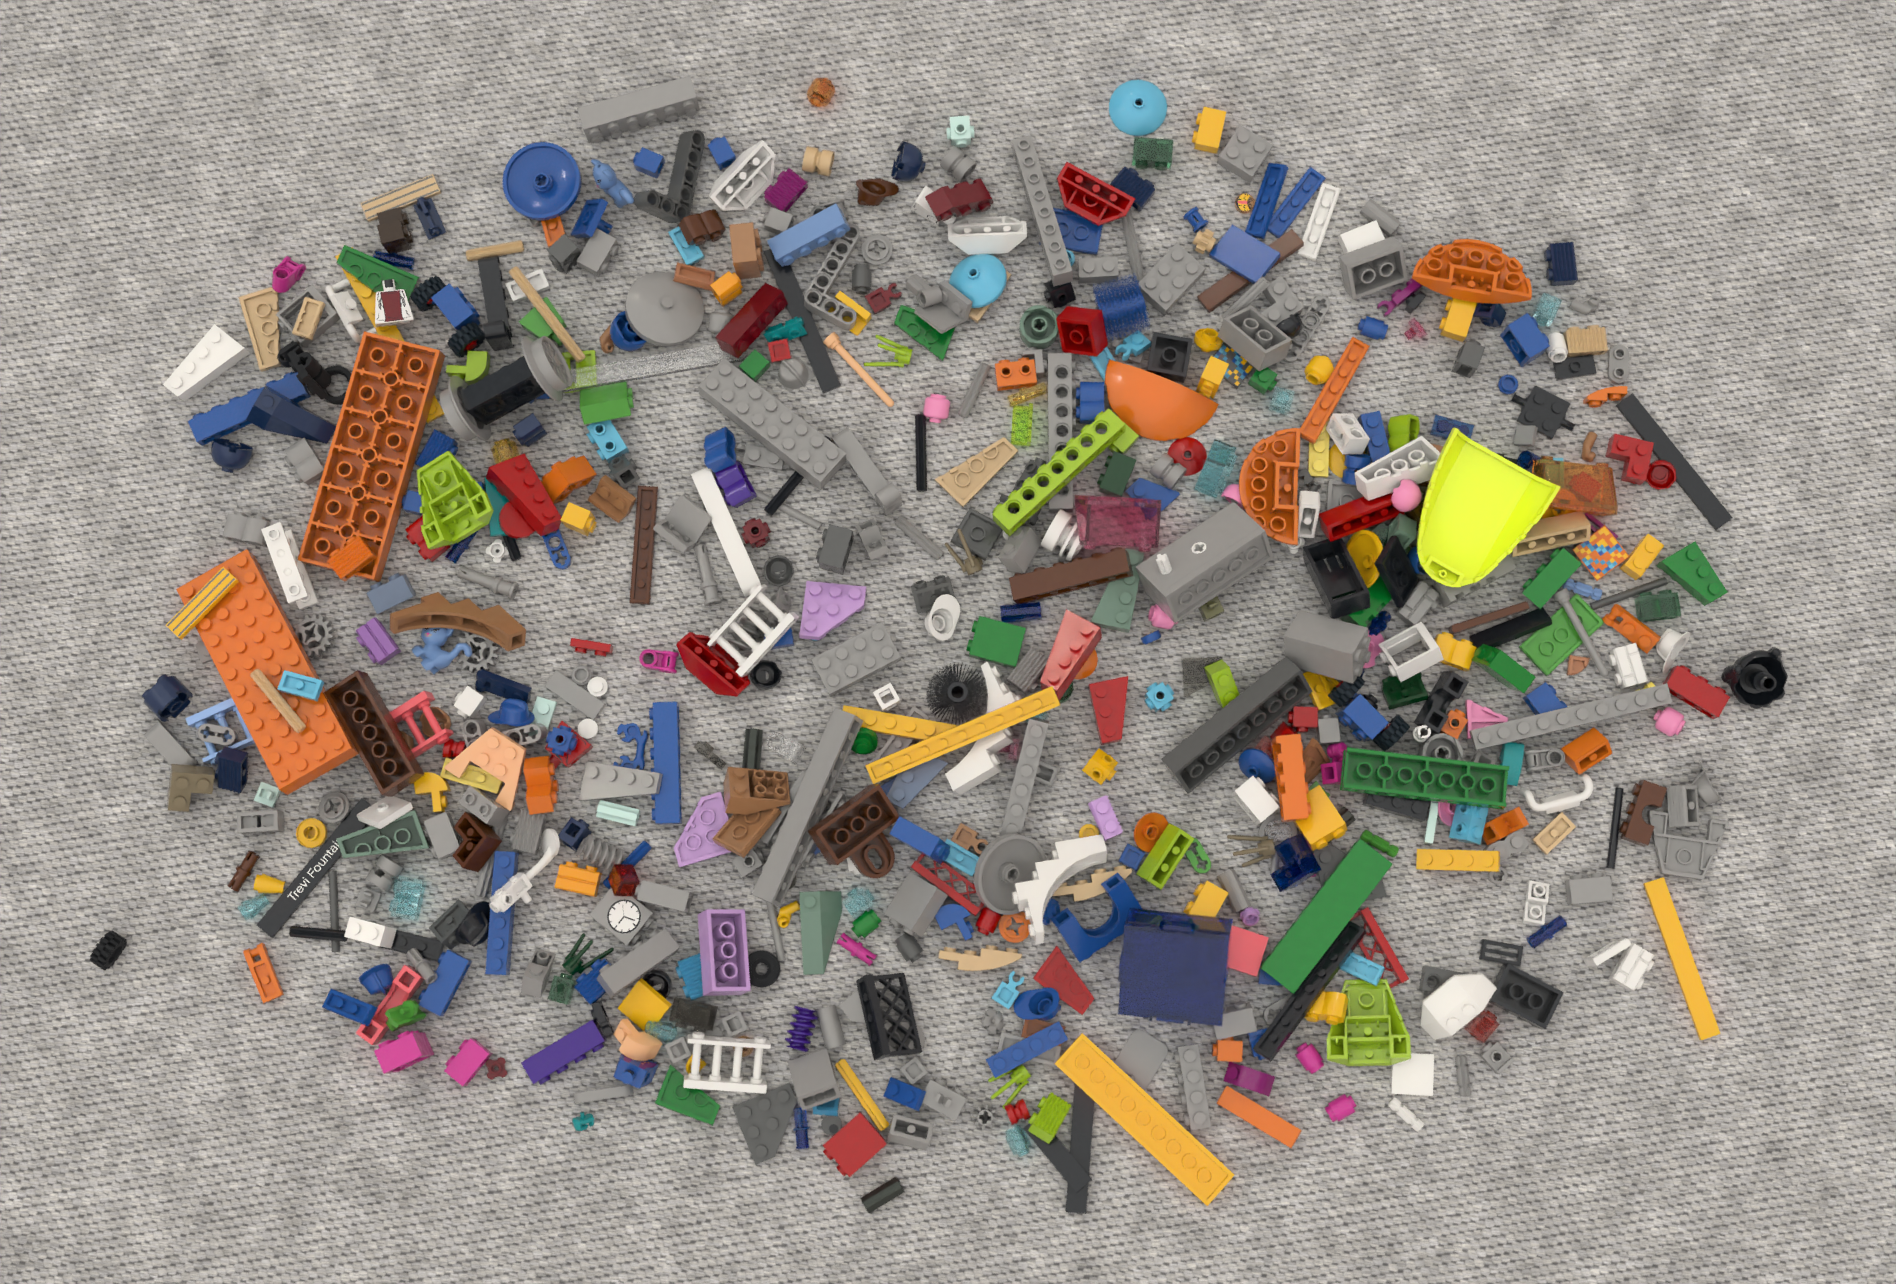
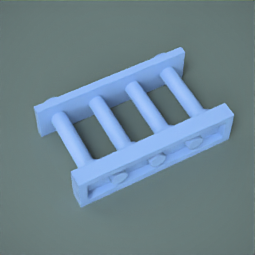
M232 698L185 718L188 726L196 727V729H199L203 724H208L207 722L212 719L218 721L219 726L229 728L225 717L226 713L233 710L239 718L247 739L228 747L241 750L255 744ZM204 730L203 734L206 735L207 738L208 735H210L209 731ZM229 732L227 735L223 734L224 738L226 739V742L228 739H232V736L229 735ZM204 741L209 756L202 758L204 763L216 765L215 757L218 752L215 745Z

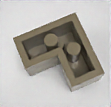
M171 764L167 796L168 810L189 812L191 793L212 794L215 776L213 767Z

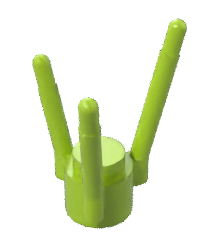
M876 335L877 339L896 347L893 348L880 343L877 345L885 350L895 352L894 359L898 360V362L864 363V366L871 367L898 366L903 368L904 364L909 365L912 349Z
M1022 1064L996 1078L993 1076L988 1079V1082H992L1012 1073L1010 1075L1012 1079L991 1096V1099H995L1013 1083L1019 1084L1003 1105V1109L1029 1083L1028 1079L1031 1075Z

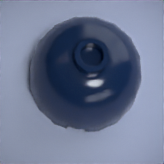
M902 141L897 149L899 154L896 162L894 159L891 176L894 180L909 182L914 180L919 173H923L926 163L923 161V154L917 146Z
M217 438L213 440L211 456L213 461L222 467V471L233 473L234 470H240L250 462L253 449L247 444L240 443L239 445L229 442V439Z

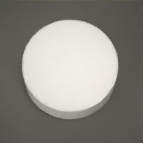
M584 719L578 725V733L584 739H592L598 733V725L592 719Z

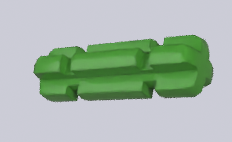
M1368 830L1362 832L1360 839L1364 842H1369V845L1382 852H1387V855L1391 857L1397 855L1399 848L1395 845H1390L1388 841L1377 835H1372L1373 833Z

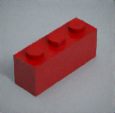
M1683 665L1673 667L1663 683L1668 684L1670 694L1712 719L1718 718L1730 699L1726 691L1718 686L1713 687L1708 684L1709 681L1702 676L1696 677L1691 674V670Z

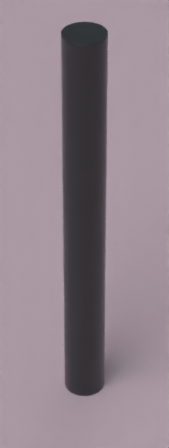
M1615 788L1606 867L1615 869L1623 788Z

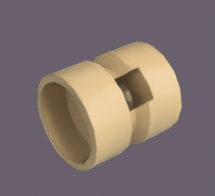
M807 146L804 153L802 171L810 173L817 171L819 175L829 177L834 162V151L822 150L819 152L818 148Z

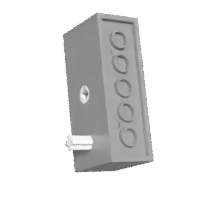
M1233 502L1137 565L1136 570L1145 593L1174 623H1177L1273 559L1274 556L1266 531Z

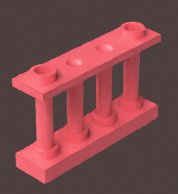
M428 691L419 693L390 712L396 724L403 720L409 726L418 743V746L411 749L415 758L435 745L447 742L449 737L454 734L452 730L441 729L429 707L435 698ZM418 710L423 711L435 733L434 736L427 740L424 739L413 718V713Z

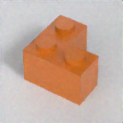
M584 455L577 458L573 456L563 463L558 461L551 466L552 470L541 478V483L553 504L565 500L573 490L589 484L597 474Z
M549 756L525 758L523 771L527 784L526 802L529 815L554 812V805L558 803L557 792H559L558 780H554L553 777L555 775L554 763H550Z

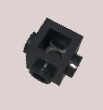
M1052 280L1044 283L1046 289L1043 292L1047 303L1051 302L1054 308L1063 307L1067 303L1076 300L1071 282L1054 287Z

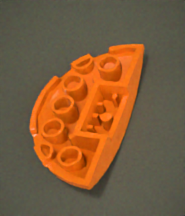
M1458 239L1454 240L1452 244L1434 246L1423 259H1419L1412 275L1413 280L1430 290L1469 302L1507 304L1528 301L1532 298L1531 282L1523 273L1521 263L1515 257L1509 258L1502 253V248L1480 240Z
M1110 359L1108 361L1105 385L1109 405L1112 411L1141 437L1155 441H1168L1187 437L1205 425L1219 405L1181 384L1154 373Z
M1290 428L1277 431L1266 439L1263 438L1251 449L1241 467L1239 495L1246 513L1266 531L1267 536L1278 542L1297 546L1300 428Z

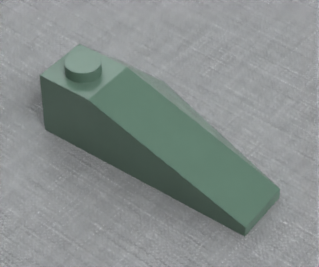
M841 891L799 892L803 975L824 974L842 914Z

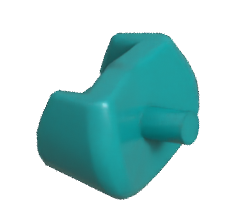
M580 1112V1116L572 1119L575 1130H586L588 1125L585 1124L587 1123L592 1127L594 1125V1116L590 1113L584 1115V1112Z

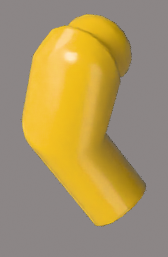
M797 900L780 908L777 922L781 928H786L790 923L792 913L800 910V904Z

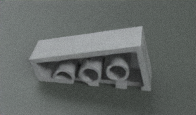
M1507 555L1495 569L1476 583L1462 587H1449L1436 582L1432 589L1440 594L1438 599L1443 608L1509 574L1517 567L1510 555Z

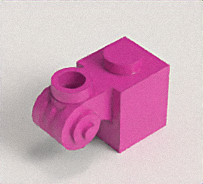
M1343 742L1330 744L1327 747V754L1332 758V762L1321 764L1323 785H1337L1341 782L1343 750L1347 748V745Z

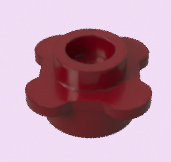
M503 1057L498 1058V1060L488 1059L485 1065L488 1067L487 1077L492 1080L499 1076L502 1078L506 1077V1060Z

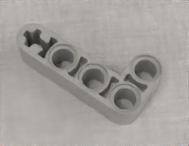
M470 719L464 722L462 731L466 747H469L487 731L483 720ZM473 723H475L477 726L476 733H474L471 730V725ZM535 723L501 733L514 740V734L518 733L520 736L518 744L523 746L544 740L547 736V728L541 723ZM538 730V734L528 736L529 732Z

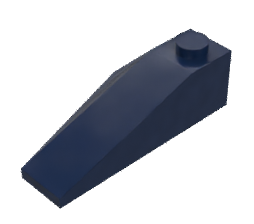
M267 385L263 388L246 419L266 431L306 438L307 440L325 444L328 443L336 429L334 424Z

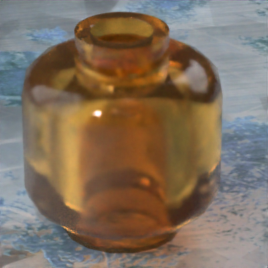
M828 78L814 79L807 91L809 102L815 107L827 106L835 93V87Z

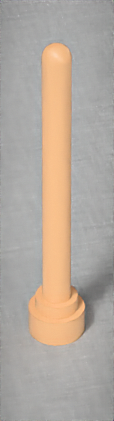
M835 332L831 333L823 343L828 349H835L888 407H892L894 401L841 345L840 337Z

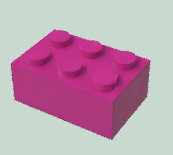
M418 1030L401 1033L397 1036L398 1040L384 1041L378 1045V1049L374 1050L384 1074L399 1072L434 1055L425 1032H418Z

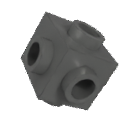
M624 454L614 458L607 465L611 470L608 473L614 482H619L624 489L640 479L635 471L638 467L632 458L627 460Z

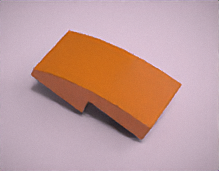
M1627 386L1609 387L1593 392L1583 400V404H1589L1591 408H1598L1607 401V397H1609L1610 401H1619L1627 395Z

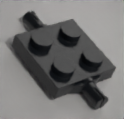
M1536 385L1526 399L1516 394L1511 399L1512 402L1521 406V412L1516 421L1523 425H1535L1538 427L1537 432L1550 439H1553L1557 429L1561 426L1571 432L1574 429L1573 427H1575L1574 423L1565 419L1566 412L1571 403Z

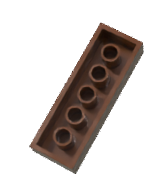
M357 670L324 692L381 795L392 797L425 775L368 673Z

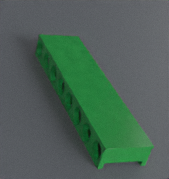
M1347 747L1343 750L1340 790L1504 810L1507 804L1506 792L1509 766Z
M1357 840L1267 956L1260 969L1294 994L1393 864L1363 840Z

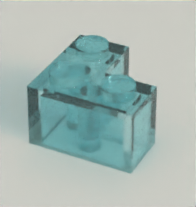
M1214 439L1194 490L1213 498H1217L1218 493L1224 491L1227 481H1224L1225 476L1230 477L1237 456L1234 455L1236 447Z

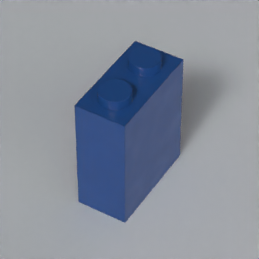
M899 816L889 833L899 842L939 864L949 856L950 846L901 816Z

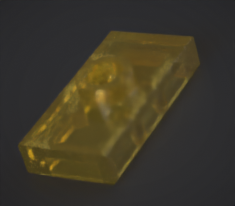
M1045 382L1030 387V385L1024 386L1019 389V392L1007 396L1009 406L1013 407L1046 394L1047 387Z

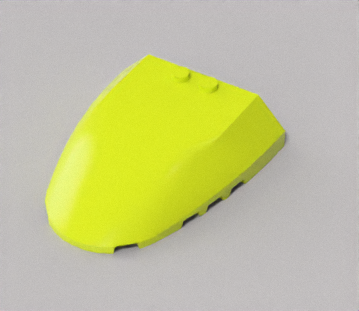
M1452 428L1434 467L1422 507L1417 537V554L1422 568L1430 578L1445 586L1462 587L1478 582L1495 569L1513 551L1515 546L1526 537V534L1533 525L1537 524L1561 487L1528 472L1461 433L1459 429Z

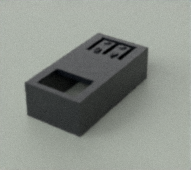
M1342 538L1332 542L1326 539L1303 547L1305 566L1331 618L1336 619L1370 608L1369 591ZM1336 555H1337V557H1338V559H1339V561H1340V563H1341V565H1342L1343 568L1340 567V565H1339V563H1338V561H1337V559H1336V557H1335ZM1324 559L1327 560V563H1328V565H1329V567H1330V569H1331V572L1329 571V569H1328V567H1327V565H1326Z

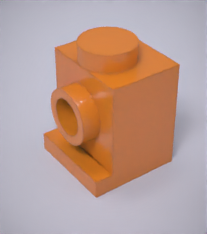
M1458 709L1454 711L1449 710L1446 714L1449 717L1440 733L1448 734L1458 739L1468 720L1465 718L1466 714ZM1452 720H1456L1458 722L1457 727L1452 726Z

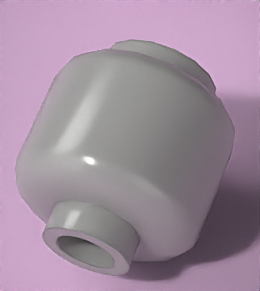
M715 309V312L709 315L708 330L714 333V337H716L734 315L730 314L728 310Z

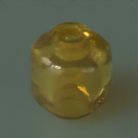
M509 438L496 441L494 446L491 447L495 464L519 456L516 442L509 440Z

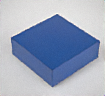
M1127 843L1118 862L1136 871L1145 852Z

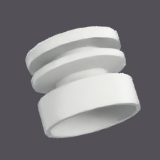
M1060 509L1049 526L1040 546L1051 552L1057 546H1060L1059 556L1062 557L1067 550L1069 553L1066 560L1071 562L1079 554L1086 542L1091 525L1086 523L1082 530H1079L1078 528L1082 520L1079 519L1072 526L1070 525L1072 515Z

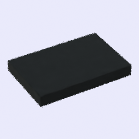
M1391 536L1374 564L1396 607L1403 608L1417 585L1419 578L1399 538Z

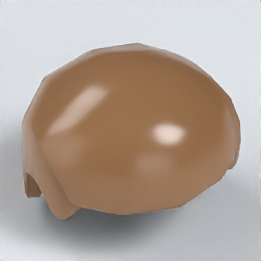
M430 707L435 718L438 719V723H441V729L450 730V716L439 707ZM422 713L419 718L422 723L421 731L430 738L435 733L426 716Z

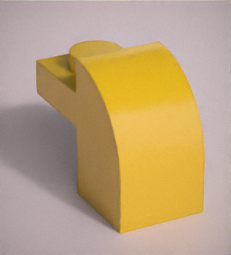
M425 772L423 777L414 782L415 794L419 796L431 794L433 812L444 813L445 807H448L447 796H443V792H450V786L441 776Z

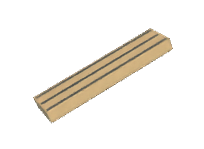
M432 174L360 204L367 221L371 222L378 219L377 213L398 207L401 209L418 203L417 199L420 197L428 199L440 194L441 191L435 176Z

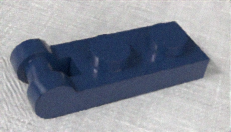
M479 670L477 672L475 689L478 692L487 691L505 699H521L527 704L529 703L531 687L486 670Z

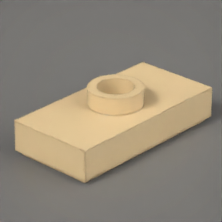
M305 297L292 334L312 341L325 303Z

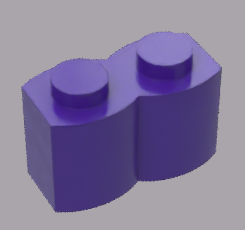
M736 461L734 465L715 473L717 477L715 481L719 488H723L725 493L724 500L729 506L738 508L757 497L740 462Z

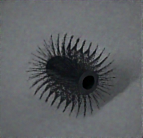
M954 662L953 671L951 663L948 669L943 668L939 672L936 670L941 677L934 673V681L933 677H931V684L929 680L930 687L927 686L929 691H926V694L930 696L926 700H929L927 703H929L930 710L933 709L932 713L937 711L934 716L941 711L938 718L946 708L948 710L950 706H953L952 723L955 713L956 725L958 712L960 725L961 720L962 724L964 723V718L966 722L970 719H975L971 718L972 716L977 718L978 715L970 710V708L975 712L977 709L980 715L981 699L979 695H982L983 698L982 709L983 705L985 707L984 701H986L985 696H987V693L983 692L988 689H983L985 687L984 679L978 681L982 676L976 678L977 674L972 678L976 670L970 677L969 673L965 681L963 682L962 680L961 683L962 664L958 679V664L956 673ZM959 691L962 697L955 698L952 692Z

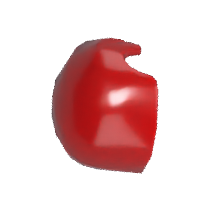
M1656 460L1649 465L1646 481L1655 489H1668L1676 481V469L1672 463L1666 460Z

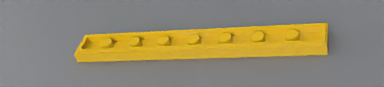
M1664 877L1643 883L1699 1040L1721 1034Z

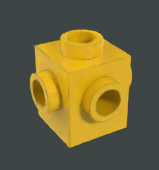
M1099 748L1082 771L1102 785L1106 779L1110 781L1117 771L1114 768L1118 762Z

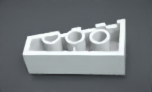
M214 324L163 385L185 402L208 383L218 378L223 372L236 365L238 361L251 353Z

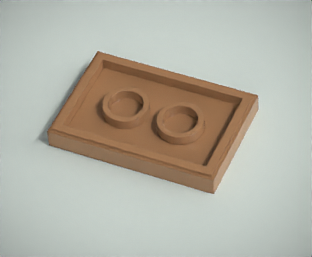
M776 807L747 815L733 814L712 840L717 845L744 858L779 817L781 811Z

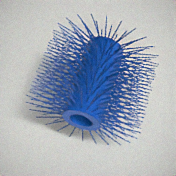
M1121 278L1117 282L1123 283L1122 285L1113 283L1116 281L1113 280L1109 284L1115 285L1114 287L1101 285L1102 287H1107L1106 289L1093 287L1094 289H1099L1098 291L1093 290L1096 292L1094 297H1096L1097 310H1102L1107 333L1121 335V331L1130 332L1123 330L1125 328L1133 330L1134 328H1131L1133 326L1141 328L1142 326H1139L1141 324L1145 326L1150 325L1147 324L1149 318H1146L1148 315L1143 294L1140 292L1141 285H1137L1139 280L1130 279L1129 281L1131 282L1128 283L1121 281L1124 279Z

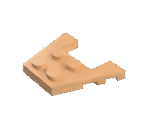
M492 727L448 763L444 769L461 778L470 762L481 767L505 783L495 802L511 811L515 805V795L518 791L519 777L522 773L527 749Z

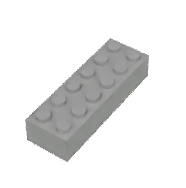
M686 76L577 108L588 142L599 143L604 140L603 138L609 136L612 138L620 137L626 131L637 132L641 130V127L647 125L655 127L661 121H675L678 119V116L685 114L686 116H693L700 110L691 76Z

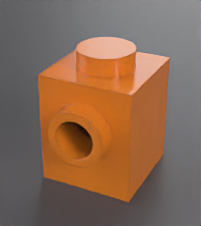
M1234 1037L1216 1040V1044H1212V1056H1216V1061L1242 1062L1243 1041H1234Z

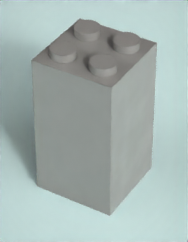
M1299 610L1284 635L1285 657H1288L1301 670L1354 683L1357 676H1361L1364 664L1370 660L1371 652L1369 651L1371 638L1368 636L1367 627Z

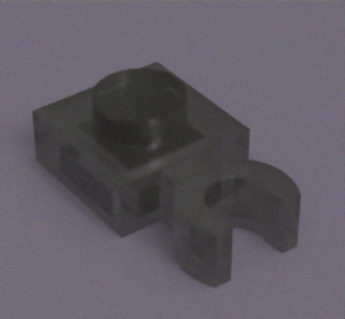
M699 741L695 744L694 748L721 770L724 768L726 763L712 752L714 748L707 742L702 744Z

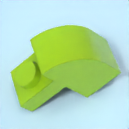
M468 351L466 366L447 365L446 373L449 377L457 376L462 380L465 378V382L468 385L475 384L488 375L491 356L487 351Z

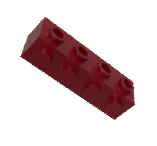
M764 283L715 337L721 350L739 358L788 304L783 291Z

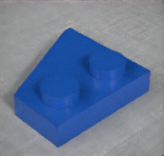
M1142 478L1135 481L1125 491L1151 520L1157 517L1180 495L1177 491Z

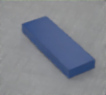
M334 989L330 990L322 1006L324 1009L368 1027L377 1010V1007Z

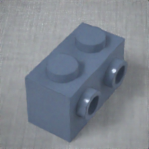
M399 573L388 577L389 582L382 585L380 581L370 586L371 590L366 593L377 614L416 596L406 574L400 576Z

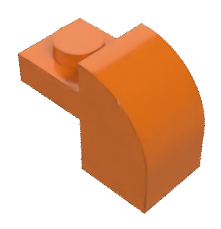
M1518 806L1486 822L1482 837L1486 844L1489 845L1529 825Z

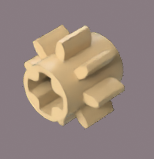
M1207 228L1204 232L1198 231L1192 243L1196 245L1195 251L1204 254L1205 251L1211 252L1217 240L1213 238V231Z

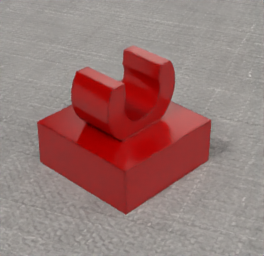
M788 339L768 343L772 362L792 358Z

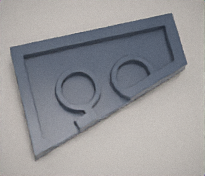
M936 757L898 773L887 795L888 799L892 804L904 809L948 763Z

